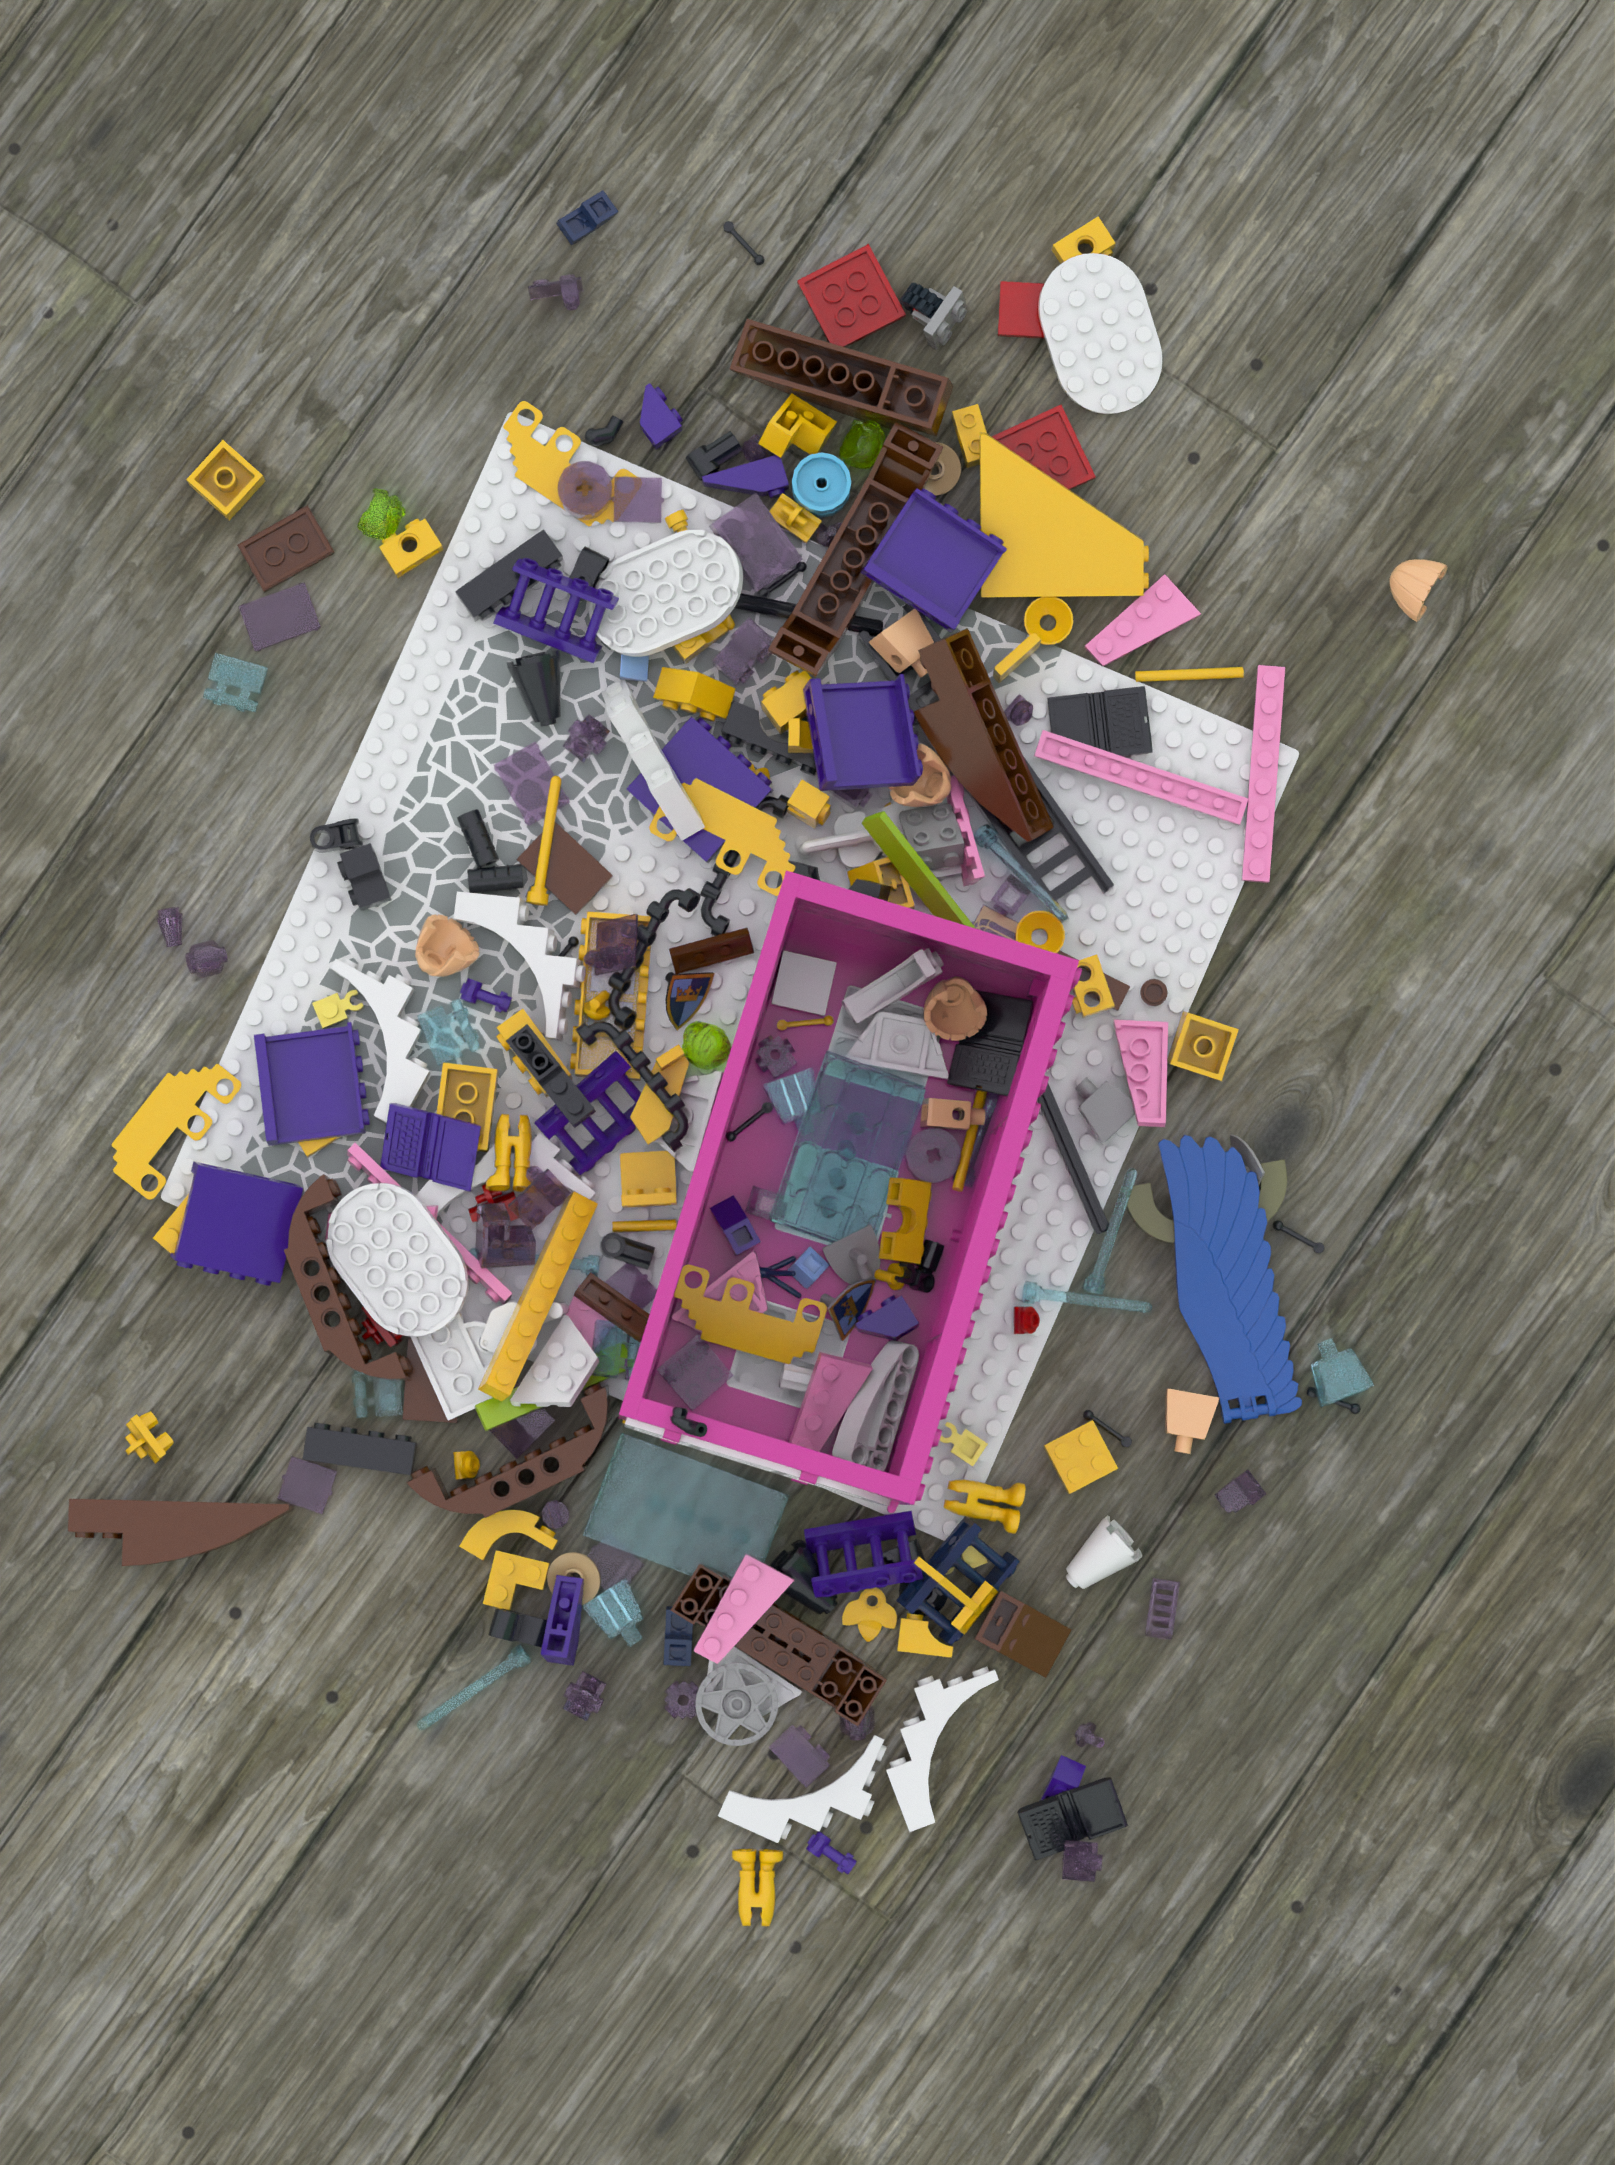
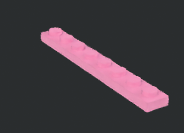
M1257 666L1242 881L1269 883L1285 667Z
M1042 730L1034 757L1237 825L1241 823L1248 802V798Z
M356 1143L347 1150V1155L350 1157L347 1160L349 1164L357 1171L362 1169L369 1176L367 1180L370 1184L389 1183L400 1186ZM439 1223L461 1253L467 1268L468 1278L475 1284L480 1282L487 1289L485 1294L493 1302L497 1303L500 1301L504 1305L511 1298L512 1292Z

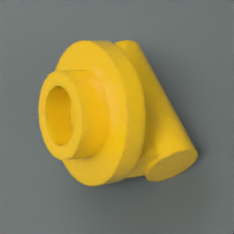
M602 990L592 1000L584 1004L583 1010L589 1018L602 1020L609 1017L610 1009L605 1003L610 995L606 990Z
M892 1263L887 1271L876 1270L874 1277L876 1280L888 1283L892 1290H900L904 1284L897 1282L894 1278L895 1276L902 1277L904 1275V1268L899 1266L900 1263Z
M472 1451L453 1452L455 1480L475 1477L480 1467L476 1454Z

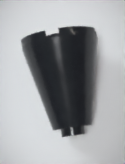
M552 650L553 656L550 653L540 652L516 658V664L513 661L506 662L507 668L534 723L540 722L541 727L555 724L556 718L561 717L559 650Z
M799 1539L791 1544L794 1547L791 1551L786 1552L783 1550L769 1566L794 1579L792 1584L783 1593L817 1614H822L823 1612L828 1614L836 1607L837 1602L835 1600L838 1595L815 1597L811 1578L819 1576L818 1563L807 1545Z

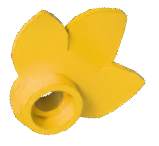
M876 1587L863 1590L859 1599L847 1604L842 1616V1624L846 1626L857 1624L860 1634L867 1642L872 1641L879 1634L882 1626L894 1629L897 1622L895 1609L886 1603L884 1593ZM871 1595L876 1596L878 1599L875 1606H870L867 1603V1598Z

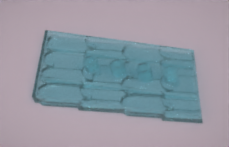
M827 1050L769 1217L770 1221L830 1243L871 1224L877 1236L887 1205L890 1177L896 1178L924 1099L925 1087Z
M621 1433L583 1536L690 1576L693 1575L699 1563L733 1578L745 1554L765 1563L789 1495Z

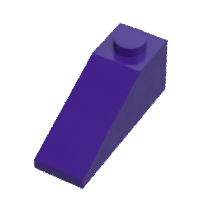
M777 455L702 476L704 487L761 497L769 495L770 498H777L782 493L785 494V490L789 489L782 460Z
M556 1575L541 1649V1655L547 1662L574 1666L580 1634L583 1578Z

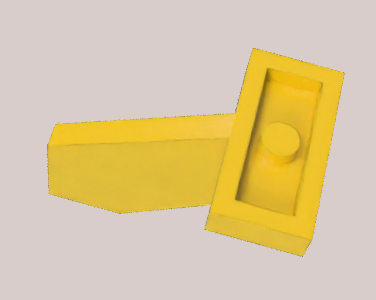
M676 1045L656 1058L655 1065L651 1071L653 1074L659 1072L668 1083L664 1088L670 1096L674 1093L680 1096L689 1062L680 1045ZM645 1084L630 1119L647 1145H649L670 1129L673 1116L649 1086Z
M918 1557L914 1562L922 1571L965 1605L951 1623L964 1635L998 1593L992 1585L984 1581L973 1597L969 1598L922 1558Z

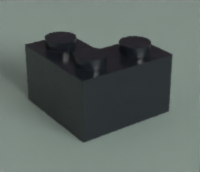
M371 843L340 854L342 861L337 862L344 881L349 880L352 890H349L348 893L353 906L358 905L360 910L363 911L392 900Z

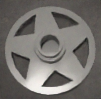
M744 1663L725 1664L710 1672L699 1686L695 1702L696 1714L703 1729L713 1739L726 1745H747L759 1740L772 1727L778 1711L777 1693L770 1679L756 1667ZM738 1669L753 1672L764 1682L746 1686ZM724 1671L722 1690L704 1692L709 1682ZM771 1695L772 1710L766 1723L757 1707ZM701 1707L718 1713L715 1732L706 1723ZM740 1725L756 1733L745 1739H728Z

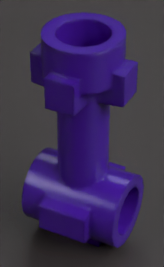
M467 978L466 983L463 982L460 990V999L475 1004L478 999L495 1005V1011L499 1013L502 1011L508 1012L512 997L508 996V993L501 991L500 995L485 991L481 989L482 983Z
M817 1831L815 1835L813 1834L807 1842L809 1845L806 1849L818 1858L824 1854L838 1864L836 1870L841 1873L845 1872L848 1875L857 1862L853 1859L854 1856L849 1852L844 1856L829 1845L831 1839L823 1833Z

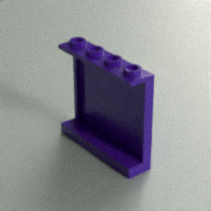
M924 488L921 491L916 489L860 573L951 633L958 626L961 617L1007 548L1003 546L1004 542L999 537L993 534L988 536L980 531L981 526L971 519L965 521L957 515L959 512L951 505L945 503L943 506L935 501L936 496Z
M900 674L895 681L821 684V679L817 678L810 679L803 688L820 791L914 786L923 773L922 761L918 760V737L913 732L914 713L912 709H909L910 689L909 685L905 683L904 674Z
M691 716L662 749L680 783L691 785L693 780L697 778L757 808L767 795L774 791L769 787L772 781L761 771L756 775L749 769L752 763L741 753L736 757L729 750L732 745L721 735L716 739L709 732L712 727L700 717L696 720ZM640 773L626 790L655 815L659 804L650 792L644 776ZM666 816L659 819L671 831L674 829ZM704 829L683 840L707 863L712 860L715 853L725 842L724 839Z
M348 1022L345 1027L268 1037L265 1036V1033L254 1035L265 1136L268 1146L366 1133L365 1125H370L368 1109H363L362 1099L367 1098L365 1082L360 1083L359 1072H364L362 1056L356 1055L355 1047L360 1045L358 1029L353 1030L351 1022Z
M193 1161L191 1172L194 1176L175 1253H171L170 1257L177 1261L176 1265L192 1269L194 1264L203 1266V1271L212 1274H219L221 1270L230 1272L229 1277L245 1280V1277L249 1276L256 1278L255 1282L271 1286L272 1282L280 1283L286 1261L284 1249L288 1248L292 1216L301 1199L303 1187L290 1182Z

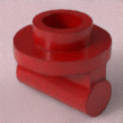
M1031 1306L1014 1307V1334L1034 1333L1040 1323L1036 1310Z

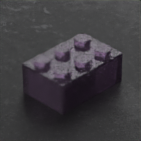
M757 493L709 526L714 535L724 539L736 552L741 562L743 576L755 593L803 560Z

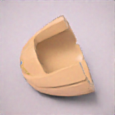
M1414 559L1402 562L1391 573V593L1399 607L1412 620L1418 622L1426 612L1427 607L1423 605L1437 579L1441 580L1445 576L1448 568L1447 565L1431 560Z
M920 743L918 744L917 755L918 760H921L923 765L921 777L914 786L889 787L892 799L904 806L923 807L941 803L951 792V776L948 768L931 748Z
M435 914L429 916L423 924L417 940L415 957L423 972L437 977L449 976L464 970L475 962L480 954L478 952L479 946L476 941H473L474 937L471 936V933L466 928H462L459 922L452 918L448 920L447 916Z
M955 976L942 980L934 986L925 1001L923 1016L926 1026L936 1036L939 1035L946 1040L959 1041L965 1039L966 1036L971 1037L979 1032L978 1029L984 1026L987 1019V1008L984 1000L973 989L971 984L964 978Z

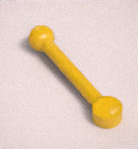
M827 1015L822 1019L792 1022L779 1020L777 1028L784 1031L787 1027L817 1024L831 1026L834 1023V1019L832 1016Z

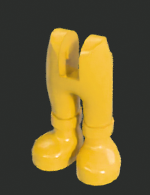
M501 1114L495 1132L496 1160L494 1167L497 1169L486 1180V1189L491 1191H507L510 1189L511 1147H515L513 1190L518 1192H535L537 1190V1183L528 1172L532 1148V1130L528 1115H520L518 1123L519 1136H508V1129H510L509 1114Z
M951 1480L948 1482L947 1489L958 1493L965 1492L968 1493L966 1503L945 1499L943 1506L945 1509L964 1517L986 1519L992 1522L998 1520L1003 1524L1006 1532L1012 1534L1017 1532L1020 1522L1019 1510L999 1508L996 1505L979 1503L977 1500H990L996 1503L1002 1502L1011 1506L1021 1507L1025 1497V1484L1015 1483L1010 1488L1003 1490L999 1486H991L972 1480Z
M756 1849L732 1850V1858L734 1861L739 1862L742 1868L739 1870L740 1883L738 1890V1910L742 1926H751V1907H762V1912L760 1911L762 1926L770 1927L775 1909V1870L773 1868L776 1863L783 1860V1851L774 1849L759 1850V1891L756 1893V1870H754Z

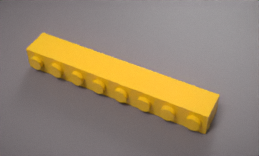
M576 1192L571 1193L565 1198L478 1390L501 1402L511 1395L598 1203Z

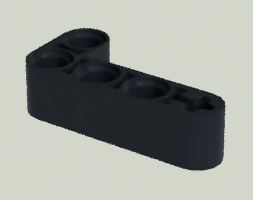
M495 1608L488 1635L512 1642L519 1641L542 1647L547 1620L512 1610Z

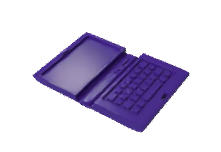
M390 1103L380 1167L407 1176L423 1177L433 1180L432 1182L471 1191L481 1126L413 1107Z

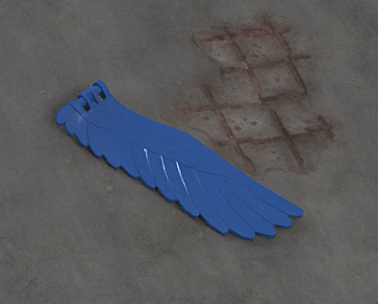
M1183 1135L1180 1139V1147H1177L1170 1140L1162 1139L1158 1146L1171 1198L1179 1309L1213 1377L1219 1398L1222 1421L1226 1424L1231 1423L1232 1419L1241 1418L1243 1421L1257 1419L1259 1415L1268 1414L1271 1417L1277 1414L1293 1412L1301 1406L1302 1400L1300 1397H1295L1298 1391V1383L1292 1380L1293 1362L1288 1360L1290 1343L1283 1340L1286 1329L1285 1317L1278 1316L1279 1296L1273 1292L1274 1273L1272 1268L1267 1269L1271 1256V1246L1269 1242L1263 1239L1267 1218L1265 1209L1262 1207L1258 1208L1260 1191L1257 1175L1253 1171H1246L1243 1158L1234 1147L1229 1148L1225 1152L1218 1140L1210 1136L1205 1138L1204 1145L1201 1148L1191 1136ZM1264 1395L1265 1404L1257 1405L1255 1397ZM1237 1398L1239 1408L1230 1409L1228 1400Z

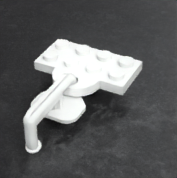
M890 796L891 805L883 807L879 812L885 811L905 837L899 820L900 812L922 807L901 805ZM947 797L941 803L935 805L948 803ZM860 811L839 816L834 823L835 835L807 840L798 847V855L803 859L810 858L813 852L838 848L841 862L850 868L860 867L874 861L880 851L883 854L885 853L861 824L868 815ZM956 865L954 867L933 869L931 872L938 879L961 874L962 868L961 865Z
M509 1302L493 1309L490 1312L487 1323L481 1321L465 1323L461 1312H459L453 1321L437 1332L423 1336H410L448 1421L475 1409L474 1406L476 1404L493 1398L478 1390V1387L517 1305L516 1302ZM552 1303L543 1324L567 1314L569 1306L566 1303ZM536 1338V1340H535V1342H534V1345H533V1347H532L530 1353H531V1352L536 1348V1346H537V1338Z

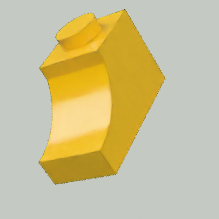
M721 622L713 629L672 647L683 662L687 664L725 635L728 629Z
M789 718L788 753H813L809 723L807 721L800 720V718Z
M907 1613L906 1619L901 1618L897 1651L952 1658L953 1646L945 1645L933 1637L928 1629V1621H923V1615Z

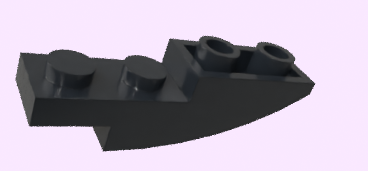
M528 1024L506 1040L574 1128L596 1112Z

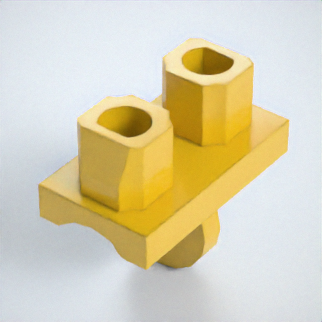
M783 493L767 513L770 519L806 544L822 523V520Z
M151 1411L140 1417L136 1414L126 1424L131 1431L125 1437L131 1445L125 1450L128 1455L136 1452L140 1459L149 1455L156 1464L166 1455V1451L173 1445L174 1441L166 1432L156 1439L149 1430L158 1424V1420Z

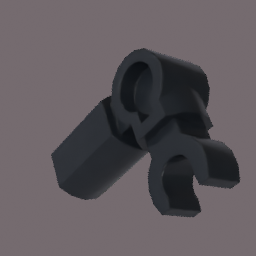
M925 1240L921 1263L917 1264L919 1266L918 1269L912 1264L900 1262L899 1266L904 1268V1275L902 1277L895 1276L894 1279L899 1283L909 1285L912 1290L925 1293L930 1292L935 1284V1278L932 1273L936 1272L944 1245L931 1240Z

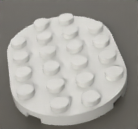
M1089 253L1078 255L1057 266L1050 273L1040 292L1038 314L1056 376L1062 389L1072 401L1095 413L1113 414L1132 409L1150 395L1159 380L1162 369L1161 345L1139 279L1123 262L1104 254Z
M685 530L618 558L601 573V579L596 586V589L604 588L614 593L613 596L619 598L618 604L613 610L606 608L597 636L617 653L631 657H642L658 653L713 629L729 616L739 600L743 585V570L739 557L733 548L721 537L707 533L704 530ZM589 601V616L591 620L596 604Z
M389 1183L365 1185L347 1194L337 1204L329 1219L328 1239H326L327 1249L335 1269L370 1316L386 1330L405 1336L428 1335L447 1326L458 1315L465 1302L468 1291V1273L461 1253L427 1207L409 1190Z

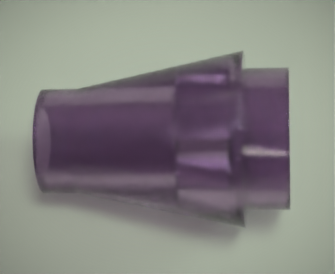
M179 907L157 910L158 917L156 919L165 939L166 947L183 945V913H180Z

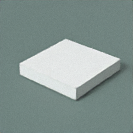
M783 951L771 1004L825 1016L837 962Z

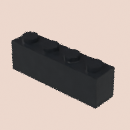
M544 529L455 591L457 597L475 622L479 619L485 621L495 613L494 608L501 603L504 606L511 603L520 577V573L513 571L512 568L519 558L532 559L538 563V566L546 569H559L561 567L560 562L563 560V555ZM530 578L527 590L535 586L539 581Z
M314 1423V1428L307 1427L303 1460L405 1475L413 1473L417 1443L411 1442V1436L396 1434L394 1440L384 1438L385 1433L369 1430L367 1436L357 1434L358 1429L341 1427V1432L330 1430L331 1425Z

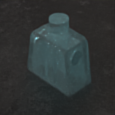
M813 1068L763 1084V1089L783 1125L795 1122L799 1136L815 1131L810 1116L819 1113L820 1106Z
M1332 1338L1317 1344L1323 1359L1313 1363L1311 1370L1321 1408L1367 1391L1374 1386L1368 1373L1351 1348L1338 1353Z
M624 1578L582 1605L587 1614L610 1639L621 1633L629 1647L643 1639L635 1624L644 1618L627 1578Z

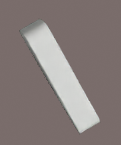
M891 1340L876 1356L871 1364L872 1371L847 1408L833 1447L832 1454L834 1457L880 1471L885 1470L919 1360V1351L916 1346Z

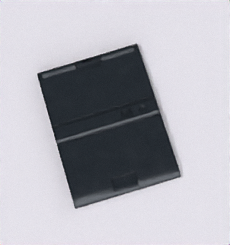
M1145 686L1047 698L1051 733L1122 757L1153 753Z
M976 990L985 1002L987 1019L984 1026L978 1029L979 1032L971 1037L966 1036L965 1039L959 1040V1044H956L947 1084L1008 1096L1027 1035L1033 1001Z
M1111 1777L1102 1778L1080 1787L1066 1790L1057 1795L1026 1805L1017 1812L1035 1860L1073 1848V1842L1086 1837L1091 1840L1128 1826Z

